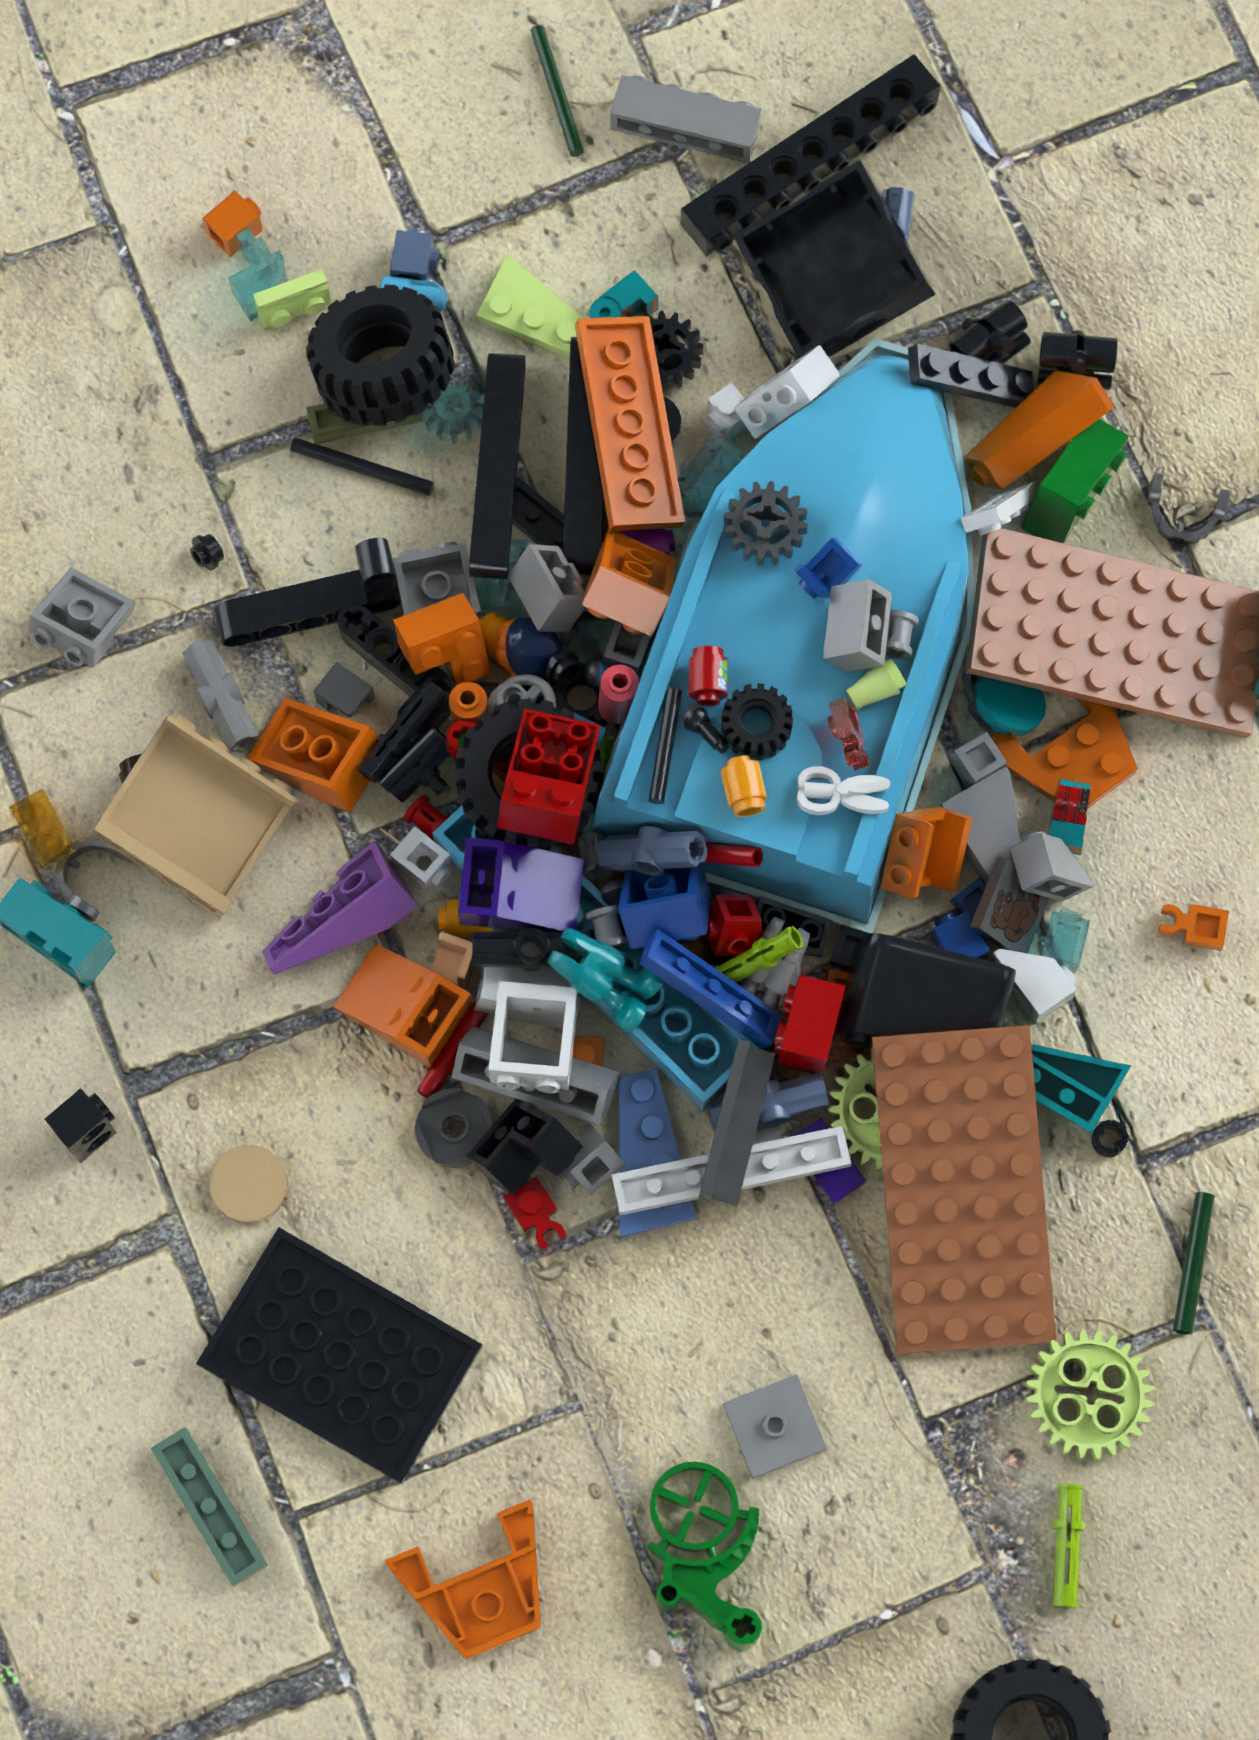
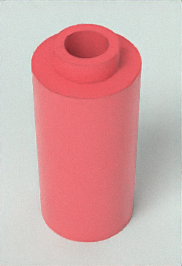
M613 665L606 669L601 677L598 711L601 717L609 723L622 724L626 722L639 685L638 676L632 668L626 665Z

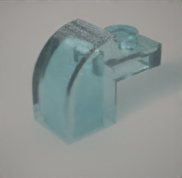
M247 228L236 234L240 252L249 266L228 278L234 297L249 321H252L258 317L253 294L288 281L281 251L278 250L271 254L263 238L259 237L256 239L251 230Z

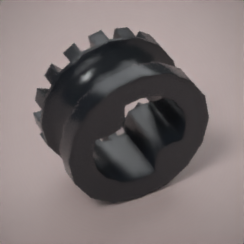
M1106 1120L1096 1126L1091 1136V1144L1099 1155L1115 1157L1124 1150L1128 1142L1126 1127L1124 1128L1121 1122ZM1105 1129L1114 1130L1120 1137V1140L1115 1142L1114 1148L1104 1147L1099 1140L1105 1134Z

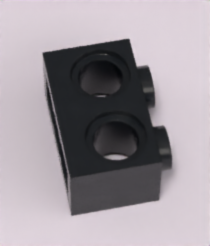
M81 1088L44 1119L80 1163L117 1133L110 1123L115 1119L110 1109L95 1092L88 1097Z

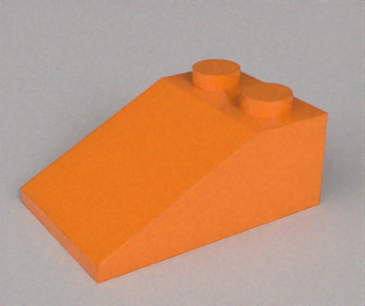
M608 529L584 592L582 606L587 607V610L598 618L607 619L609 617L622 623V626L633 634L642 635L644 633L652 637L672 592L677 559L622 533Z
M284 698L246 759L255 763L260 769L317 800L351 812L370 782L356 768L377 745L376 739L378 736L368 725Z

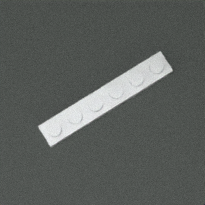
M843 1126L752 1145L741 1190L850 1167L851 1160ZM709 1154L612 1174L611 1177L619 1214L625 1215L700 1199L698 1197Z

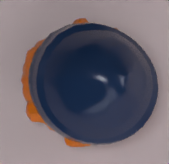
M520 617L505 621L500 625L495 647L498 649L497 662L499 665L505 666V673L511 675V677L523 674L535 675L547 682L548 680L545 677L547 663L553 655L563 650V644L557 633L538 631L531 617Z

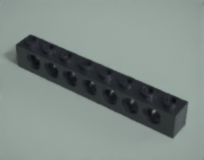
M915 54L911 55L682 207L681 226L705 256H708L715 250L717 252L725 250L734 241L733 235L773 211L790 205L793 198L802 192L809 193L822 182L823 178L832 172L837 174L847 168L851 160L859 154L866 155L872 152L879 145L880 140L889 134L892 136L899 134L907 127L909 121L916 116L929 114L937 106L940 84ZM902 97L907 101L898 103L892 100V98ZM866 116H873L878 120L875 122H868L863 118ZM838 135H844L848 137L849 140L838 141L834 137ZM814 154L819 156L820 159L811 161L805 158V156ZM788 174L792 178L788 180H780L776 177V175ZM750 193H758L762 196V198L753 200L748 198L746 195ZM722 212H727L732 214L733 217L730 219H722L719 218L717 215Z

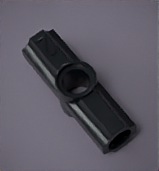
M535 928L524 929L521 932H473L472 967H520L526 971H536L540 968H552L547 962L552 951L560 952L577 963L581 962L583 956L560 940L563 932H542ZM581 932L590 937V932ZM533 942L541 947L542 952L536 957H527L522 953L521 947L526 943Z

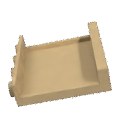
M168 715L103 812L90 835L212 914L221 917L233 902L232 898L290 807L298 799L291 795L292 789L284 782L275 778L270 781L259 774L261 769L252 761L243 757L238 760L227 753L228 747L220 740L211 736L206 739L196 733V726L180 715H177L175 718Z

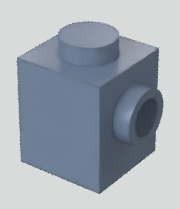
M414 228L407 231L397 230L390 265V275L430 281L431 270H438L440 249L434 247L433 234H427L423 230Z

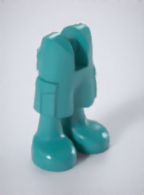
M566 928L560 940L583 956L581 962L577 963L570 957L557 951L551 952L547 962L557 973L571 982V986L588 1000L593 1003L603 1000L613 1011L615 1022L620 1029L628 1033L633 1031L641 1023L647 1011V1006L640 1000L653 997L659 991L664 981L646 968L637 970L625 966L623 953L608 945V943L599 940L595 941L577 930ZM613 978L640 1000L627 996L613 988L611 979Z

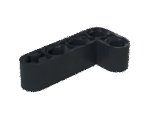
M353 603L346 605L340 610L337 623L343 642L409 696L398 710L397 719L428 680L435 683L442 690L449 692V694L451 693L455 683L439 667L421 672L413 678L405 677L402 674L407 667L411 666L399 647L396 632L366 607ZM352 623L357 626L362 623L363 631L356 626L349 629V624ZM387 643L393 646L392 650L384 655L374 651L379 644ZM449 696L440 702L410 739L412 742L430 724L438 729L451 715Z

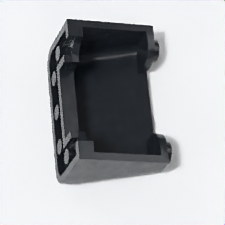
M868 933L853 949L835 1035L845 1037V1042L848 1044L866 1047L868 1042H872V1037L1001 1027L1013 989L1016 970L1003 964L886 934Z

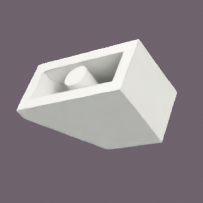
M999 949L993 953L991 962L1003 964L1016 970L1012 993L1035 1024L1073 999L1077 991L1074 986L1077 984L1076 979L1067 966H1059L1054 958Z

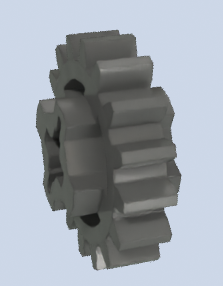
M769 481L767 489H761L758 482H753V492L748 493L747 490L741 488L739 489L738 496L740 501L736 499L729 500L728 509L731 512L724 513V523L729 525L725 528L724 535L725 538H734L731 542L733 552L741 548L744 550V561H747L754 555L757 556V563L762 566L766 557H770L772 563L777 565L780 554L790 559L793 556L792 546L802 547L803 537L801 535L807 534L808 523L803 522L807 517L806 508H798L800 505L799 495L791 498L787 497L788 486L785 485L780 491L774 490L773 481ZM758 503V504H757L756 506H754L753 508H749L750 506H752V505ZM777 505L782 507L786 512H782ZM762 520H769V527L761 526ZM745 534H749L755 542L747 538ZM782 539L781 541L772 544V543L775 542L776 540Z

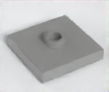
M797 1374L723 1403L752 1479L827 1450Z

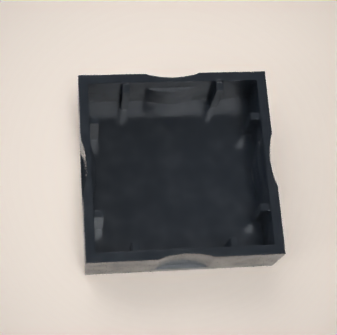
M860 160L818 184L795 203L773 211L733 235L755 279L766 290L772 302L774 314L798 359L818 345L822 347L829 358L936 295L872 176Z

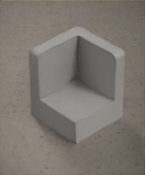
M985 732L954 750L951 765L966 788H969L1007 766V761L989 734Z

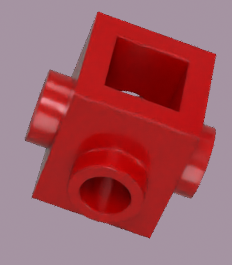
M715 895L709 914L707 934L704 935L705 940H709L714 956H738L751 949L753 943L760 939L762 920L752 895Z

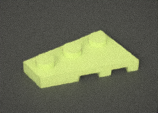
M506 254L477 313L478 322L569 359L571 337H577L575 323L578 318H583L508 254Z

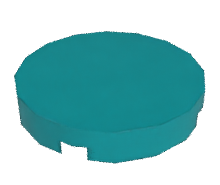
M983 676L974 685V692L976 691L977 698L974 701L976 710L988 725L1000 733L1006 734L1010 732L1016 733L1014 736H1024L1033 732L1045 717L1046 702L1041 690Z

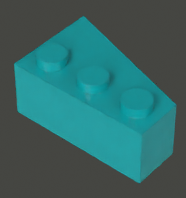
M19 878L0 902V926L86 988H89L116 953L110 942L112 936L97 924H91L83 919L82 915L68 903L63 902L60 904L51 898L52 893L37 881L33 880L29 884L22 878Z
M1031 1044L1036 1102L1091 1134L1132 1065Z

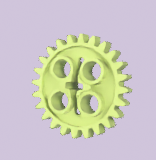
M871 1048L869 1061L861 1054H858L855 1057L857 1069L849 1064L843 1067L848 1079L836 1077L834 1083L842 1090L830 1092L829 1098L838 1102V1105L828 1108L827 1113L838 1116L839 1120L833 1122L830 1128L843 1126L846 1142L849 1141L851 1144L848 1150L849 1156L854 1155L857 1151L862 1154L860 1159L861 1166L866 1164L870 1158L873 1159L875 1171L878 1172L882 1167L877 1098L868 1093L864 1088L865 1085L869 1084L876 1091L873 1048ZM860 1100L869 1102L874 1109L873 1117L866 1120L858 1118L853 1111L855 1102Z
M1081 1329L1078 1331L1077 1341H1074L1067 1332L1062 1335L1063 1347L1055 1340H1052L1048 1343L1052 1355L1040 1351L1036 1356L1043 1365H1031L1028 1369L1037 1377L1036 1380H1029L1024 1383L1025 1387L1034 1390V1395L1025 1398L1024 1403L1033 1404L1037 1409L1028 1415V1419L1040 1418L1042 1424L1035 1432L1039 1434L1048 1430L1051 1433L1047 1442L1048 1446L1053 1445L1059 1440L1063 1442L1061 1447V1454L1063 1455L1067 1454L1072 1447H1075L1076 1456L1079 1460L1084 1458L1087 1450H1090L1094 1460L1100 1459L1102 1448L1105 1449L1110 1457L1116 1455V1442L1124 1449L1129 1448L1131 1445L1127 1434L1135 1438L1141 1437L1142 1432L1136 1424H1147L1150 1422L1151 1419L1142 1413V1410L1152 1408L1155 1404L1144 1398V1394L1155 1389L1154 1386L1143 1384L1142 1381L1143 1378L1151 1373L1150 1370L1138 1371L1136 1367L1143 1357L1139 1355L1130 1359L1127 1354L1131 1344L1128 1343L1120 1349L1117 1348V1335L1115 1334L1106 1342H1103L1101 1330H1096L1092 1339L1089 1340L1085 1329ZM1066 1361H1073L1080 1366L1082 1375L1078 1382L1070 1381L1065 1377L1063 1366ZM1105 1368L1115 1369L1119 1373L1121 1382L1118 1388L1112 1389L1104 1383L1102 1374ZM1059 1385L1068 1389L1082 1391L1091 1385L1092 1393L1121 1396L1124 1402L1120 1404L1111 1400L1097 1398L1088 1404L1086 1396L1057 1393L1054 1387ZM1061 1400L1069 1401L1074 1405L1076 1416L1073 1421H1065L1059 1416L1057 1407ZM1100 1407L1109 1408L1114 1413L1115 1423L1112 1428H1105L1099 1424L1097 1412Z

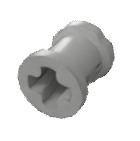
M890 610L885 656L894 659H908L911 656L912 648L909 645L912 629L917 627L918 624L917 616L906 611Z
M619 905L607 906L586 913L587 920L592 922L596 941L606 942L615 949L629 944L627 937L623 936L618 917Z

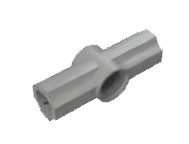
M212 639L199 640L189 645L182 652L184 660L198 685L196 689L210 719L214 718L229 752H241L251 747L259 740L257 730L243 705L245 701L231 672H227Z

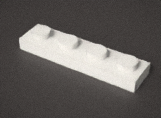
M1032 482L1001 492L962 517L961 522L965 533L977 529L979 535L996 531L1001 528V525L1009 523L1012 518L1021 515L1022 511L1030 509V502L1034 500L1038 491L1036 483Z

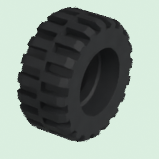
M385 284L384 288H377L375 285L365 287V291L358 293L354 290L345 295L346 298L342 301L335 300L330 304L328 312L326 314L322 312L315 322L316 327H312L306 347V356L320 396L329 410L334 411L337 416L344 420L350 421L352 418L353 423L367 426L369 422L377 427L386 426L387 422L395 421L396 424L404 422L406 417L412 414L418 416L425 411L426 405L429 403L433 405L440 398V390L445 391L451 380L450 375L454 371L455 361L442 315L438 307L433 305L432 300L421 293L417 294V291L403 287L401 290L396 285ZM404 347L399 353L385 361L374 364L358 363L366 355L378 349Z
M531 698L519 699V704L510 706L507 701L497 705V710L491 714L486 711L478 718V724L474 728L470 727L464 735V743L462 747L458 748L456 756L455 783L458 798L467 819L472 821L476 826V830L482 836H488L493 840H501L514 845L517 843L527 847L551 850V846L560 841L497 828L501 798L493 785V768L500 754L508 747L515 745L524 708L575 719L574 713L565 707L562 710L554 707L553 702L542 700L541 704L531 703ZM598 744L596 745L577 830L579 832L586 827L590 816L595 814L603 785V761H601Z
M1020 1659L990 1670L976 1680L961 1698L962 1701L959 1708L954 1714L951 1740H992L994 1725L1000 1714L1008 1706L1025 1700L1042 1702L1053 1708L1063 1719L1067 1727L1069 1740H1109L1108 1733H1111L1110 1721L1106 1720L1102 1709L1105 1707L1099 1697L1096 1698L1090 1691L1091 1686L1083 1678L1079 1679L1073 1675L1071 1669L1063 1665L1051 1664L1048 1660Z

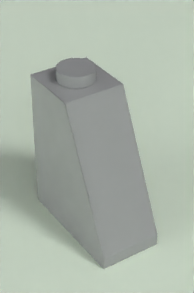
M1005 766L941 803L943 808L973 817L965 857L978 877L981 876L986 884L997 857L1008 858L1014 863L1010 848L1021 843L1011 775Z

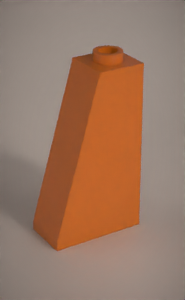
M1055 370L964 456V459L971 468L969 471L970 475L982 487L988 486L1003 490L1099 420L1115 406L1097 378Z

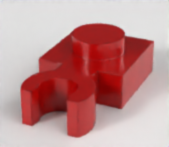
M537 1176L519 1188L514 1195L509 1193L504 1196L506 1204L523 1231L526 1232L535 1227L537 1230L536 1242L541 1250L545 1252L549 1249L544 1240V1235L548 1231L556 1232L562 1241L566 1239L563 1226L556 1221H551L549 1218L557 1213L558 1210Z

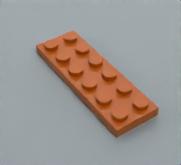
M649 316L578 318L575 323V330L610 531L682 528L685 523V516Z

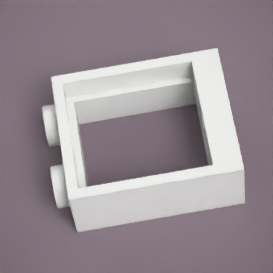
M818 345L764 382L733 409L754 439H756L811 402L841 375L822 347Z
M499 981L488 1069L490 1083L506 1090H516L520 1086L536 1087L538 1091L543 1093H557L560 1089L569 1090L578 1010V992L573 987ZM507 1011L564 1015L559 1066L502 1062Z

